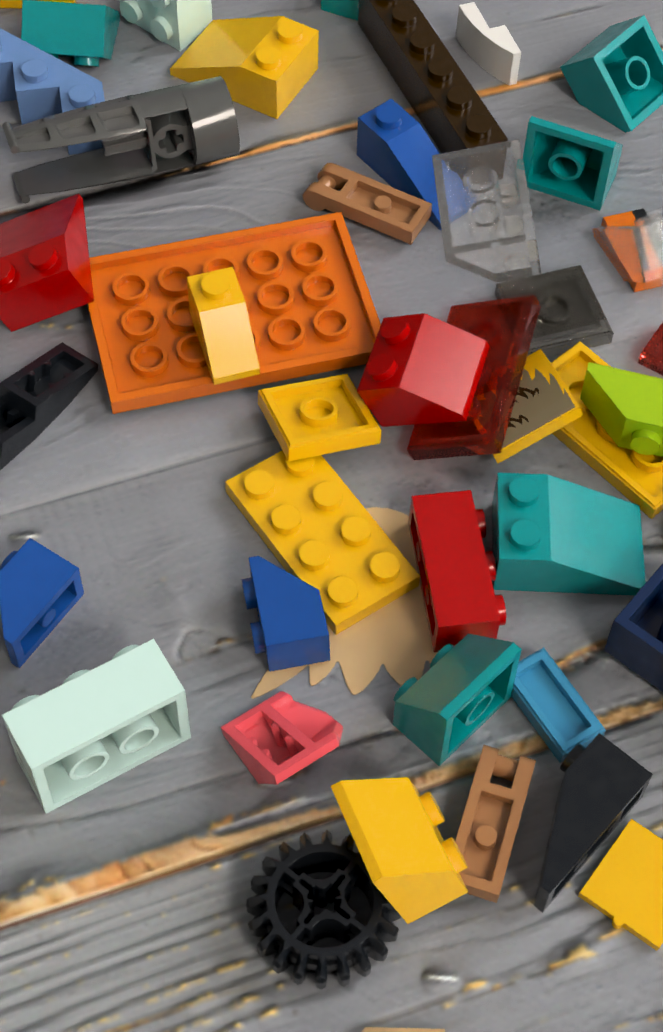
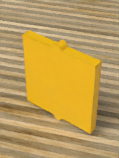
M631 819L579 892L578 897L609 917L615 929L623 927L656 951L663 944V839Z

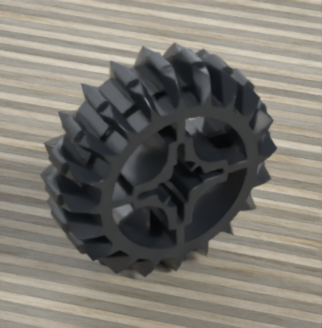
M328 830L322 834L321 844L312 845L311 838L304 832L300 836V849L297 851L283 841L279 846L281 861L265 857L262 861V870L266 876L257 875L252 878L251 890L257 895L248 898L246 901L247 912L256 916L248 922L249 933L251 936L262 937L257 943L259 955L263 957L276 953L272 965L273 970L277 974L285 971L291 964L294 965L293 982L297 985L303 983L307 972L316 973L315 983L319 989L326 987L327 974L336 973L337 981L341 986L349 985V968L351 967L363 977L368 976L371 973V963L368 957L382 962L387 958L388 948L384 942L396 941L399 929L392 922L401 918L400 914L373 884L360 853L353 852V837L349 834L342 840L341 846L333 845V837ZM317 872L334 873L329 878L322 880L308 876V874ZM355 884L363 891L371 908L372 915L366 927L356 920L357 913L347 904L351 898V889ZM284 892L293 898V905L301 912L300 916L296 919V929L292 934L288 933L284 928L276 911L279 900ZM334 902V913L325 909L319 915L316 914L314 916V905L323 909L328 903L332 904ZM326 937L334 938L343 943L339 946L327 948L313 946L319 939Z

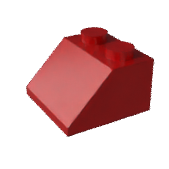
M425 313L383 318L357 392L382 427L466 421L490 346L486 340Z

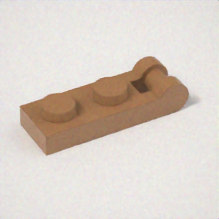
M334 163L325 164L318 173V182L311 183L303 193L305 204L315 211L327 209L334 213L342 212V215L348 219L410 245L431 217L432 203Z
M483 745L455 843L468 866L467 869L459 872L468 890L466 894L497 903L536 760L521 755L519 760L498 755L499 749ZM492 775L512 781L511 789L490 783Z

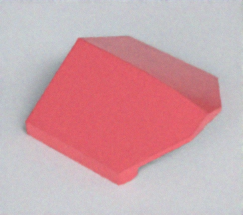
M280 691L223 725L221 730L226 740L258 784L278 785L339 747L343 726L328 713L293 701L290 694Z

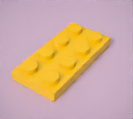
M282 450L225 481L227 495L286 572L319 590L326 623L335 635L419 586L420 575L322 455L288 461Z

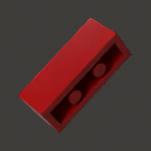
M471 490L412 496L408 525L417 571L420 575V586L434 653L439 652L449 643L455 646L467 634L496 639L499 626L506 624V607L502 594L495 595L492 581L496 579V564L493 552L485 551L482 539L486 537V520L483 509H475Z

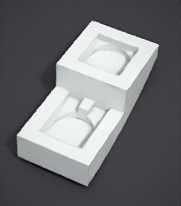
M475 2L459 5L456 39L462 48L481 68L507 85L517 84L521 51L507 27L502 25L489 28Z

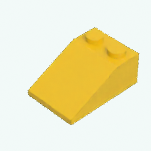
M284 16L212 20L170 68V75L189 83L221 76L228 87L232 101L278 119L318 69L319 30Z

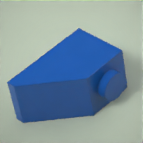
M31 538L18 551L11 552L0 566V610L3 638L10 661L18 668L26 662L84 594L79 568Z

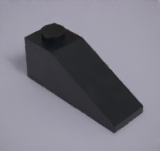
M600 733L586 748L580 743L577 744L560 766V769L565 774L557 796L534 906L542 913L643 797L653 775Z

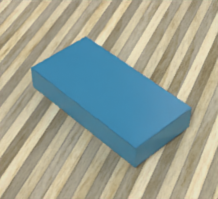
M544 647L519 661L511 697L559 763L564 761L577 744L580 743L586 748L599 733L604 736L606 729Z

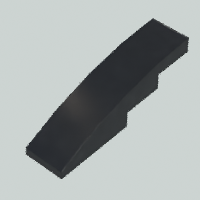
M62 342L0 383V470L31 444L73 401L97 373L98 363Z

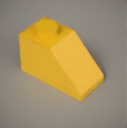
M233 267L187 277L189 312L213 384L216 385L259 375L260 367L247 306Z

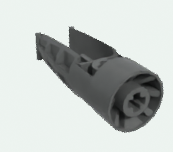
M221 76L87 105L12 128L9 122H4L2 125L10 150L14 154L59 148L100 140L102 148L15 172L13 178L23 203L30 201L29 195L68 191L146 177L164 171L239 155L240 138L234 105L228 87Z

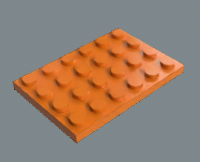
M342 212L89 258L94 302L88 303L87 307L113 414L364 365L368 362L381 326ZM233 267L246 302L260 374L214 385L190 316L187 277Z

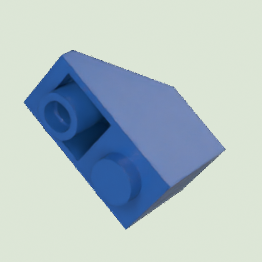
M260 556L249 557L251 578L241 579L247 610L257 608L259 621L250 623L255 654L265 652L269 672L330 661L329 632L319 590Z

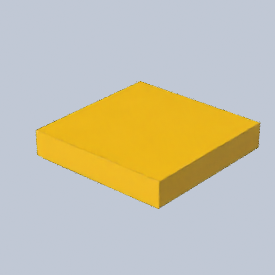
M348 374L258 390V405L288 461L380 444L381 428L357 392Z

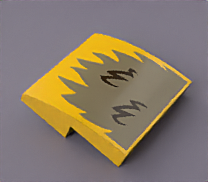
M539 349L479 383L468 415L497 464L582 417L583 413L554 366L543 351Z

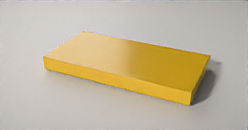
M579 341L551 362V364L577 401L583 416L552 434L634 504L640 505V510L653 519L663 510V457L643 455L634 450L618 447L582 402L580 396L588 363L611 366Z

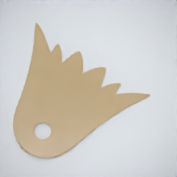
M365 508L417 571L408 525L409 516L389 508ZM420 581L418 587L337 635L327 625L330 641V661L271 672L268 669L258 683L251 699L276 689L307 666H309L310 685L315 686L331 672L336 662H339L346 685L353 695L359 694L370 684L379 672L382 664L400 686L412 677L419 680L423 675L425 662L429 661L431 664V661L438 653L433 651Z

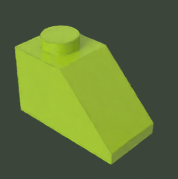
M589 362L580 396L582 402L618 447L634 450L643 455L663 457V379Z

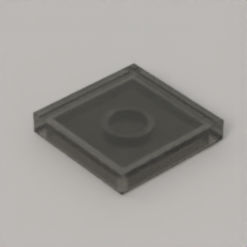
M581 265L496 284L494 294L523 358L539 349L543 351L547 358L562 355L579 341L588 348L612 342L614 333Z

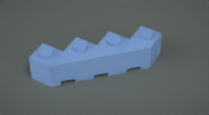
M0 28V102L17 100L22 125L105 101L101 81ZM100 140L69 145L68 152L69 155L80 154L102 148Z

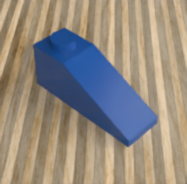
M389 99L358 117L357 156L393 188L432 203L429 221L439 230H442L473 210V202L421 124L393 99Z

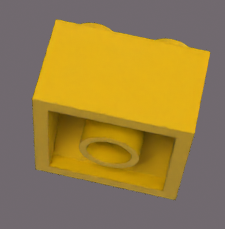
M409 777L341 780L330 786L373 884L407 924L468 893L459 873L467 869L468 866L454 839L450 837L443 840L437 825L443 823L445 819L430 791L421 795Z

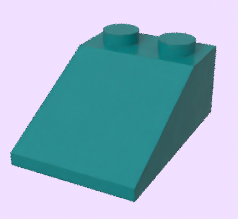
M497 473L492 501V552L496 564V579L493 581L494 590L635 596L644 586L646 581L640 505L548 474Z

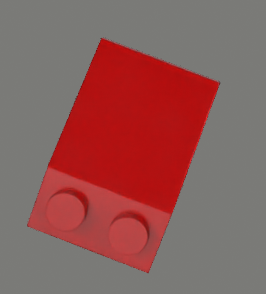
M79 193L0 224V320L11 332L94 302L83 198Z

